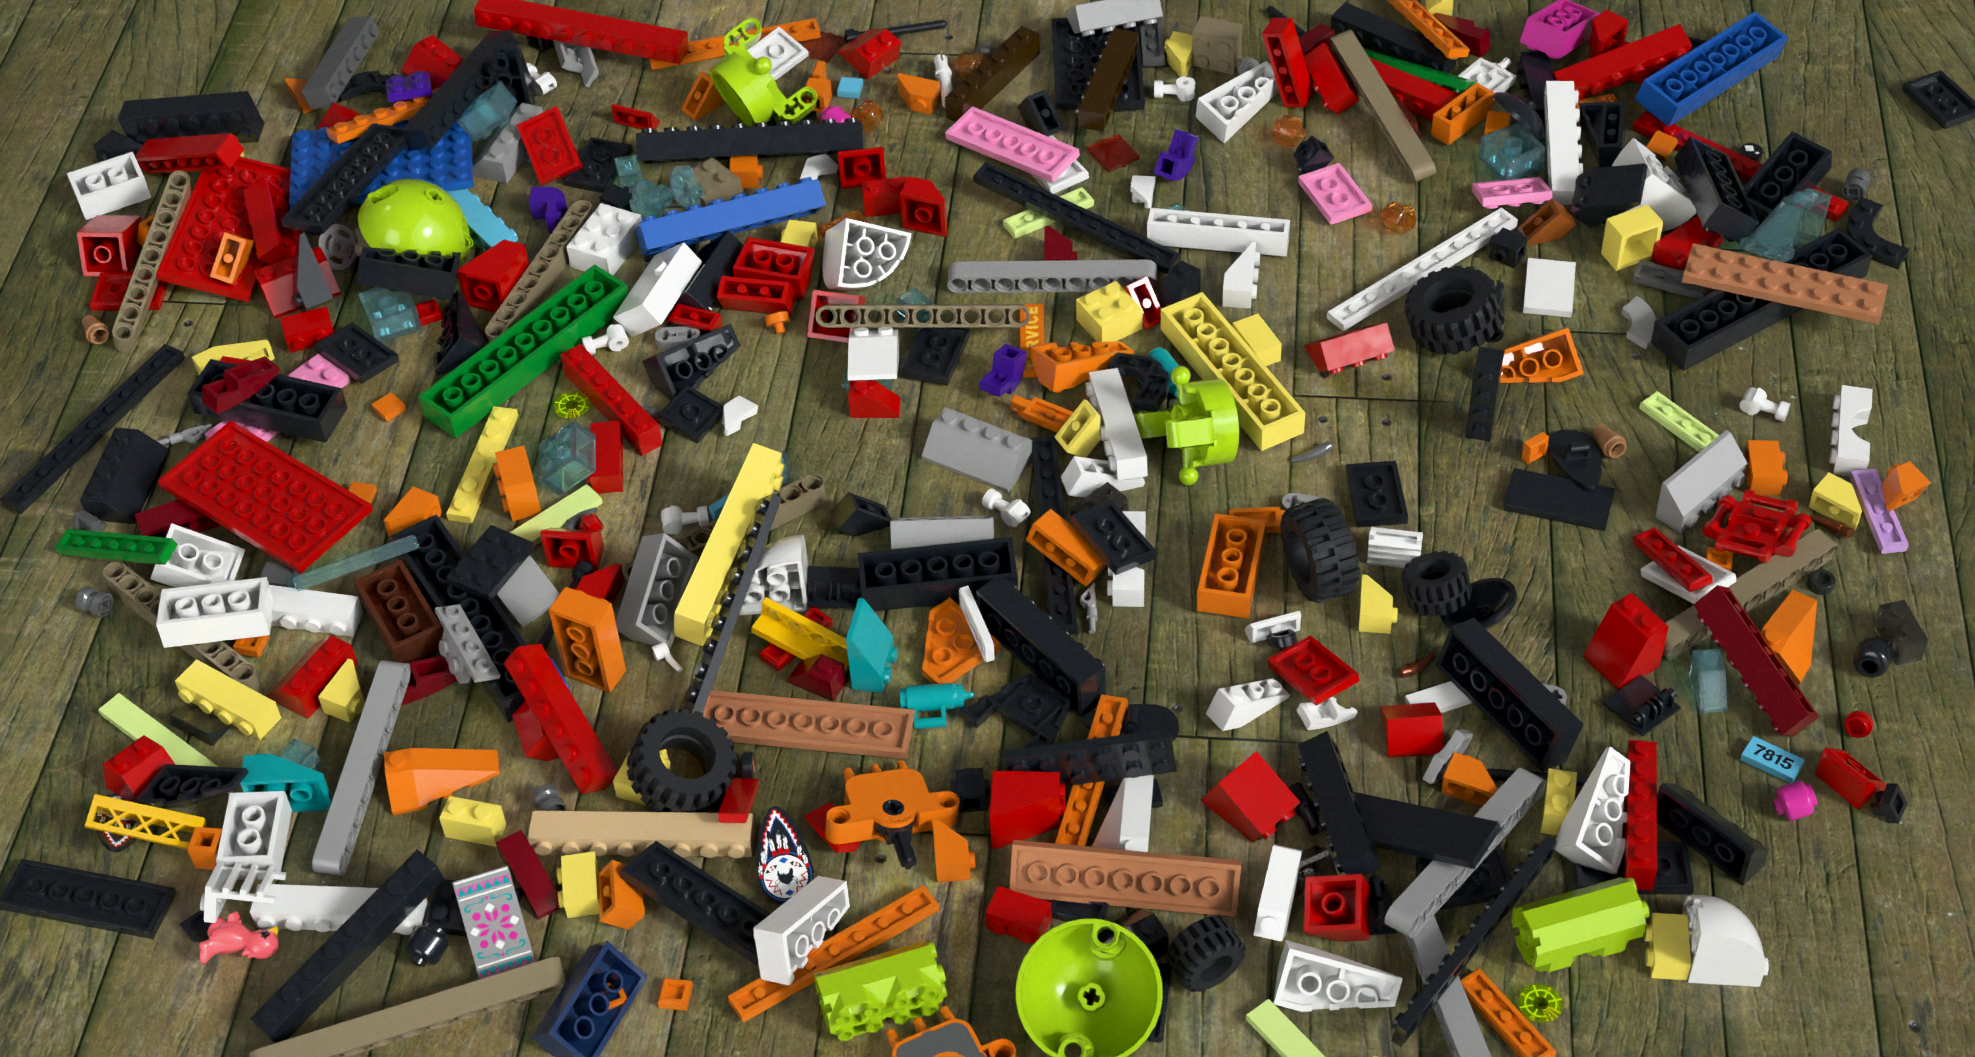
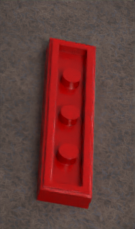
M1656 527L1633 536V544L1688 592H1693L1713 583L1712 575Z

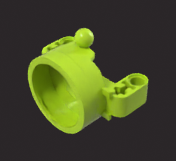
M748 18L725 35L724 59L709 69L710 77L723 100L747 127H754V123H766L772 118L776 123L792 121V124H795L815 108L817 93L810 87H804L786 99L769 73L772 68L771 60L764 56L755 59L747 50L759 41L762 30L761 24L757 19ZM752 27L756 29L757 33L750 35L745 30ZM730 42H738V46L736 47L734 44L730 46ZM809 96L813 101L806 104L802 102L801 98ZM794 110L793 116L791 114L786 115L785 111L791 112Z
M1178 366L1172 370L1170 376L1173 383L1176 384L1178 403L1173 408L1133 412V416L1141 438L1166 436L1168 448L1182 449L1183 468L1179 472V479L1182 484L1190 486L1198 480L1199 475L1195 468L1233 462L1239 444V422L1232 392L1224 380L1211 379L1188 382L1191 376L1189 370L1184 366Z

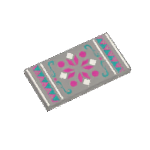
M508 866L452 882L479 980L535 962Z

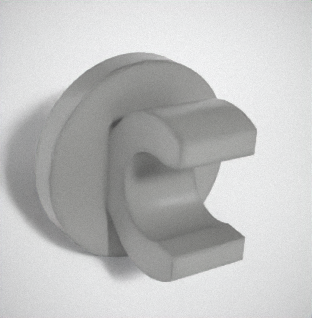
M1240 58L1238 73L1241 75L1258 66L1259 63L1254 58Z

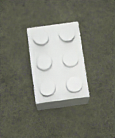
M133 152L67 173L85 220L151 198L145 178Z
M601 203L566 247L570 267L586 271L595 264L614 276L638 244L635 229L639 222L642 221L641 215Z
M285 791L230 793L216 859L217 863L218 861H224V866L234 867L237 862L241 863V868L250 869L252 864L258 865V870L266 871L269 866H275V872H281L292 813ZM239 876L238 880H245L247 876Z

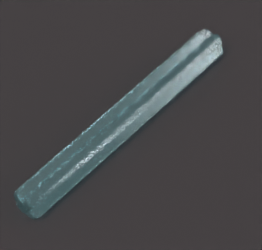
M410 535L294 576V586L297 591H301L414 551L419 548L418 541L414 535Z

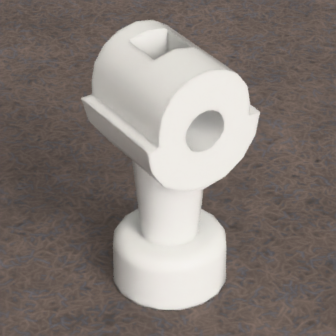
M526 63L534 90L538 95L542 96L557 87L556 80L550 72L540 75L537 73L535 66L531 63Z
M1182 76L1176 80V84L1163 85L1162 80H1154V98H1162L1163 94L1177 95L1182 102L1191 101L1195 97V80Z
M611 324L605 335L596 339H592L591 336L583 337L582 343L584 348L593 355L596 353L597 348L607 346L612 351H621V349L628 346L629 339L622 325Z
M1759 387L1758 389L1748 388L1740 402L1741 410L1748 413V415H1755L1761 410L1775 414V419L1781 422L1785 421L1791 403L1785 401L1776 404L1767 400L1766 392Z
M993 488L989 489L982 499L984 507L990 510L997 508L1001 511V518L1009 527H1017L1030 515L1029 507L1020 499L1009 503L1003 500L1001 493Z
M678 506L663 509L661 511L663 531L667 534L676 535L680 533L683 525L699 522V526L708 524L707 506L697 507V512L684 513Z

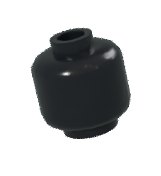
M1866 638L1856 648L1853 656L1854 667L1860 674L1866 677H1880L1889 668L1892 650L1885 641L1879 638Z
M427 923L425 926L420 925L416 927L405 946L407 952L411 955L409 960L422 968L426 964H438L449 945L448 940L445 938L447 933L430 923Z

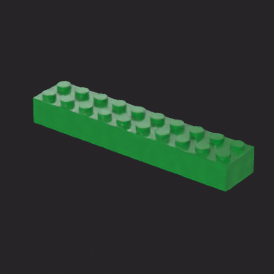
M594 264L420 394L418 399L423 417L455 439L491 413L494 406H500L561 359L560 354L581 344L583 337L593 335L614 319L613 316L629 294L627 284Z

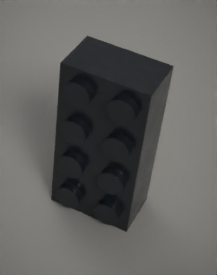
M1792 131L1743 187L1759 220V224L1777 233L1832 168V151Z

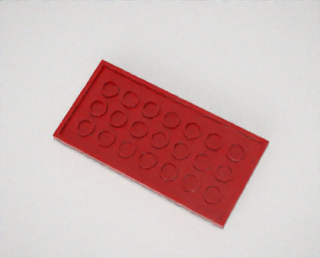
M239 156L231 169L202 171L158 268L156 280L249 302L257 284L254 271L263 268L265 265L256 256L255 242L253 243L248 261L234 284L210 277L224 232L253 240L243 191L262 177H266L290 194L291 169Z
M229 421L157 480L159 487L299 574L373 511L369 502L232 421Z

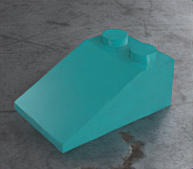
M858 598L846 637L852 689L883 694L886 683L890 684L891 665L897 661L898 647H894L893 635L864 599Z
M273 754L244 755L242 768H247L249 773L240 783L243 792L285 791L292 812L326 811L330 809L333 799L323 773Z

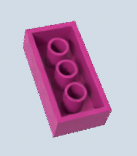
M1557 0L1527 18L1520 42L1531 50H1540L1550 58L1560 59L1589 41L1592 32V20L1601 13L1569 0Z

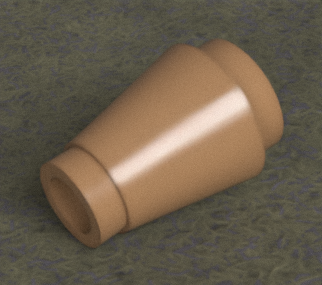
M92 315L83 318L82 325L87 340L93 344L105 343L109 338V328L107 325Z
M1603 424L1598 425L1594 429L1593 435L1606 456L1618 458L1625 453L1627 445L1624 437Z

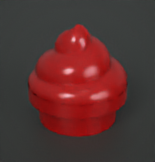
M594 512L581 517L579 530L602 531L604 529V525Z
M1860 710L1853 711L1845 719V729L1852 737L1863 738L1868 736L1873 730V720L1866 712Z

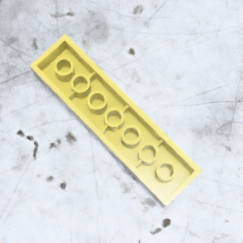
M1203 292L1161 309L1162 332L1202 380L1222 379L1227 383L1235 401L1239 425L1261 451L1304 433L1305 411Z
M753 443L674 614L675 637L703 646L707 638L710 637L713 630L711 628L712 621L719 614L722 606L720 604L721 597L728 590L730 584V573L737 566L739 560L737 557L738 551L745 544L748 536L746 535V530L756 515L755 506L759 499L773 494L774 490L779 491L782 485L783 477L781 475L784 469V464L781 463L782 453Z

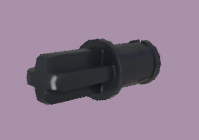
M1300 782L1290 785L1288 788L1300 801L1296 806V815L1300 816L1309 835L1321 833L1323 827L1319 821V815Z

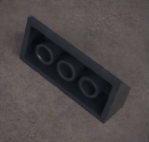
M729 230L702 247L697 255L702 264L670 312L674 310L677 304L707 311L713 309L714 304L712 303L717 299L721 276L734 277L733 266L744 246Z
M115 427L80 499L83 509L96 516L100 521L136 524L135 514L142 511L167 458L169 449L138 429Z
M1662 783L1660 785L1657 795V823L1682 842H1687L1690 848L1742 886L1764 867L1769 850L1760 841L1747 835L1738 825L1725 819L1713 807L1707 806L1696 798L1691 791L1685 790L1679 784Z

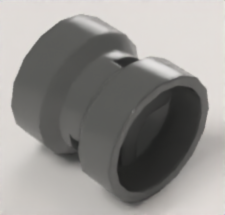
M1862 169L1851 170L1842 187L1843 196L1851 201H1858L1860 197L1864 198L1871 182L1869 173Z
M89 586L83 587L76 597V607L78 610L86 613L91 611L94 616L100 618L107 616L113 605V597L110 593L98 592L95 588Z
M553 784L541 785L531 795L534 806L539 808L538 811L567 810L564 801L559 798L560 795L556 786Z

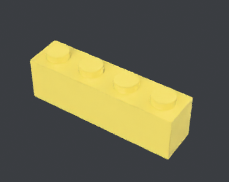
M197 659L175 680L179 690L178 695L184 702L197 705L206 714L212 713L226 725L232 724L246 736L252 735L261 740L281 719L275 701Z

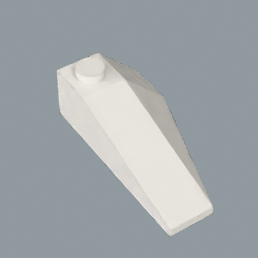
M1606 747L1566 815L1557 835V843L1554 850L1573 863L1616 874L1625 850L1622 826L1623 823L1627 822V813L1623 812L1624 796L1628 795L1630 761L1613 748Z
M1154 775L1123 779L1092 847L1148 852Z
M1286 940L1278 966L1273 1004L1301 1012L1314 1009L1340 1010V1008L1395 1007L1403 978L1310 946Z

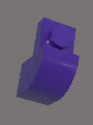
M1175 129L1169 151L1160 152L1154 173L1172 181L1182 180L1194 164L1195 157H1193L1198 136L1181 129Z
M554 187L531 188L529 203L533 219H546L548 233L552 234L568 211L565 195Z
M1009 344L1003 345L994 353L992 370L979 381V389L997 397H1001L1004 393L1011 395L1023 376L1027 351Z

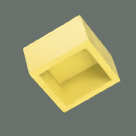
M1648 204L1607 218L1601 254L1616 271L1635 265L1640 260L1646 261L1651 259L1654 243L1660 240L1663 221Z
M1115 281L1076 299V320L1096 342L1118 341L1142 330V308Z

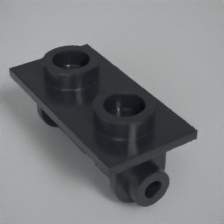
M1371 876L1368 882L1370 885L1369 936L1397 934V930L1386 925L1384 921L1386 913L1392 905L1389 886L1384 884L1380 876Z

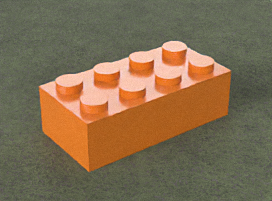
M1215 513L1197 590V611L1249 619L1265 544L1266 520Z
M565 587L548 609L565 677L611 693L626 672L612 603L603 598L598 599L587 595L581 590Z

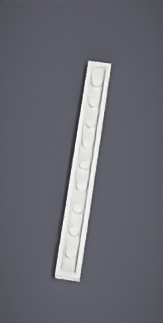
M1503 208L1496 210L1327 312V319L1340 330H1347L1408 293L1412 286L1417 285V281L1420 278L1427 277L1428 273L1440 271L1444 267L1449 268L1489 244L1491 237L1494 234L1497 235L1502 227L1508 230L1517 227L1518 219Z

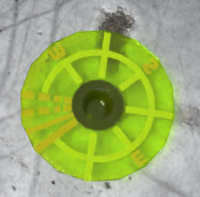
M576 391L564 393L554 402L555 412L564 418L579 417L586 413L590 406L589 398L584 393Z
M1533 984L1526 987L1521 992L1518 1000L1522 1013L1530 1020L1539 1023L1555 1020L1563 1009V1001L1559 993L1552 987L1544 984Z

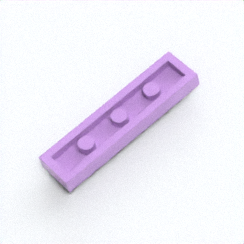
M1877 469L1851 471L1849 479L1880 553L1907 551L1909 544L1895 511L1889 512L1886 509L1882 481Z

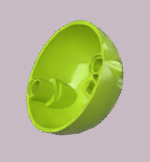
M407 178L389 182L374 192H370L358 212L359 228L371 248L395 249L396 253L417 250L418 254L431 255V251H441L442 256H452V252H461L460 268L474 244L470 237L467 219L461 206L446 190L428 181Z
M1101 919L1069 921L1052 928L1042 935L1024 957L1016 982V1004L1024 1029L1033 1042L1052 1057H1066L1065 1051L1071 1044H1077L1081 1047L1080 1057H1127L1146 1041L1154 1029L1161 1011L1163 999L1159 968L1146 945L1135 934L1124 927ZM1104 929H1110L1114 932L1113 940L1107 944H1103L1098 940L1099 932ZM1091 991H1096V995L1100 1000L1098 1003L1094 1002L1093 1006H1091L1085 995H1091Z

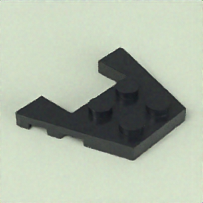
M1029 673L1001 687L1000 692L992 696L985 695L979 698L977 703L969 707L964 705L958 711L959 717L976 728L985 722L995 711L1034 736L1023 747L1027 748L1053 744L1072 704L1071 699Z

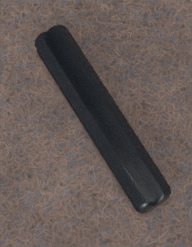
M1167 963L1157 964L1162 981L1163 999L1156 1025L1147 1038L1150 1042L1161 1043L1164 1038L1171 968Z

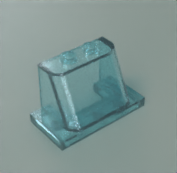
M1806 188L1804 191H1797L1795 194L1785 196L1751 236L1741 239L1739 248L1780 262L1793 259L1795 252L1793 246L1800 248L1821 237L1832 195Z

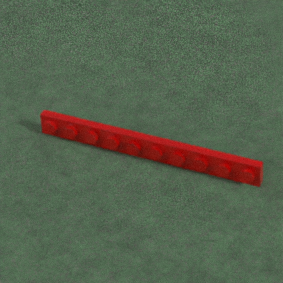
M1644 112L1633 123V131L1652 139L1657 130L1676 138L1678 144L1674 149L1677 151L1681 149L1690 136L1728 154L1739 179L1749 182L1763 165L1672 124L1668 127L1656 116ZM1815 187L1800 206L1837 222L1847 211L1849 202Z

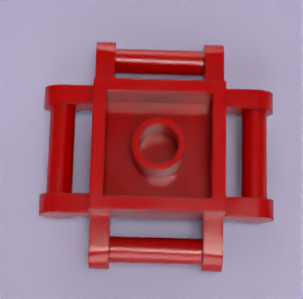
M1746 489L1741 502L1735 501L1729 495L1722 496L1718 502V509L1712 519L1704 525L1702 532L1706 537L1716 540L1715 551L1722 553L1729 551L1758 558L1759 562L1768 563L1775 554L1784 557L1793 556L1796 551V543L1803 531L1810 526L1811 518L1805 513L1795 515L1798 508V501L1780 500L1755 494V491ZM1752 504H1757V505H1761V506H1765V507H1769V508H1774V509L1782 510V511H1784V512H1780V511H1776V510H1771V509H1767V508H1765V507H1759V506H1755V505H1752ZM1727 512L1731 513L1728 517L1726 528H1720L1719 526Z

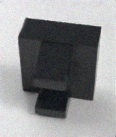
M1887 783L1884 791H1877L1875 793L1878 803H1871L1870 807L1875 815L1884 816L1888 823H1899L1907 801L1898 783Z

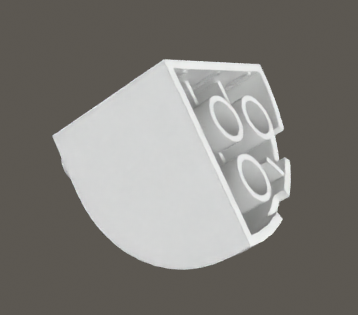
M1633 138L1620 152L1612 165L1622 166L1644 163L1648 165L1641 205L1632 209L1648 204L1663 221L1662 231L1680 226L1697 213L1692 204L1691 197L1687 193V189L1685 190L1679 182V177L1667 165L1663 169L1662 164L1655 158L1656 155Z
M848 218L844 219L826 231L822 263L823 279L826 287L839 291L858 290L869 287L886 278L903 260L909 247L911 233Z
M804 535L781 538L764 546L739 615L761 614L762 601L765 597L794 612L808 611V559Z
M1692 894L1687 896L1682 907V915H1688L1691 967L1688 983L1760 987L1763 975H1768V958L1764 957L1761 940L1747 916L1734 905L1720 898Z

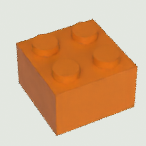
M525 446L495 452L497 463L492 465L496 478L501 477V480H497L500 496L506 495V497L501 498L505 513L510 512L512 521L540 514V504Z

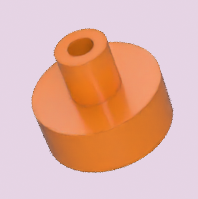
M782 311L766 316L765 321L767 327H775L776 334H782L786 332L784 324L790 322L788 311Z

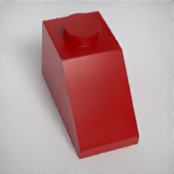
M1148 277L1136 279L1122 286L1142 308V328L1144 330L1161 323V307Z
M850 380L848 396L850 418H899L901 397L875 380Z
M616 563L583 576L578 586H575L573 590H581L587 595L598 599L603 598L613 604L625 581L621 564Z

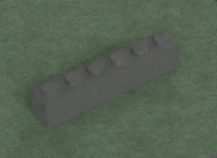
M371 15L348 18L303 87L302 93L310 109L330 107L333 102L336 103L379 35L378 26L374 23Z

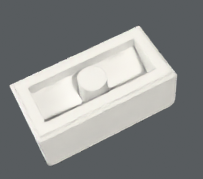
M1296 611L1251 623L1245 627V633L1250 643L1266 640L1268 634L1287 629L1295 632L1299 631L1301 612Z

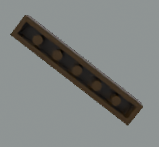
M1023 26L1015 31L945 97L946 118L957 122L972 106L981 110L1040 54L1039 33Z
M1114 28L1111 36L1106 37L1105 50L1101 49L1099 63H1095L1093 76H1090L1088 79L1087 90H1084L1082 93L1081 104H1077L1075 117H1078V127L1100 132L1105 131L1138 52L1139 33Z

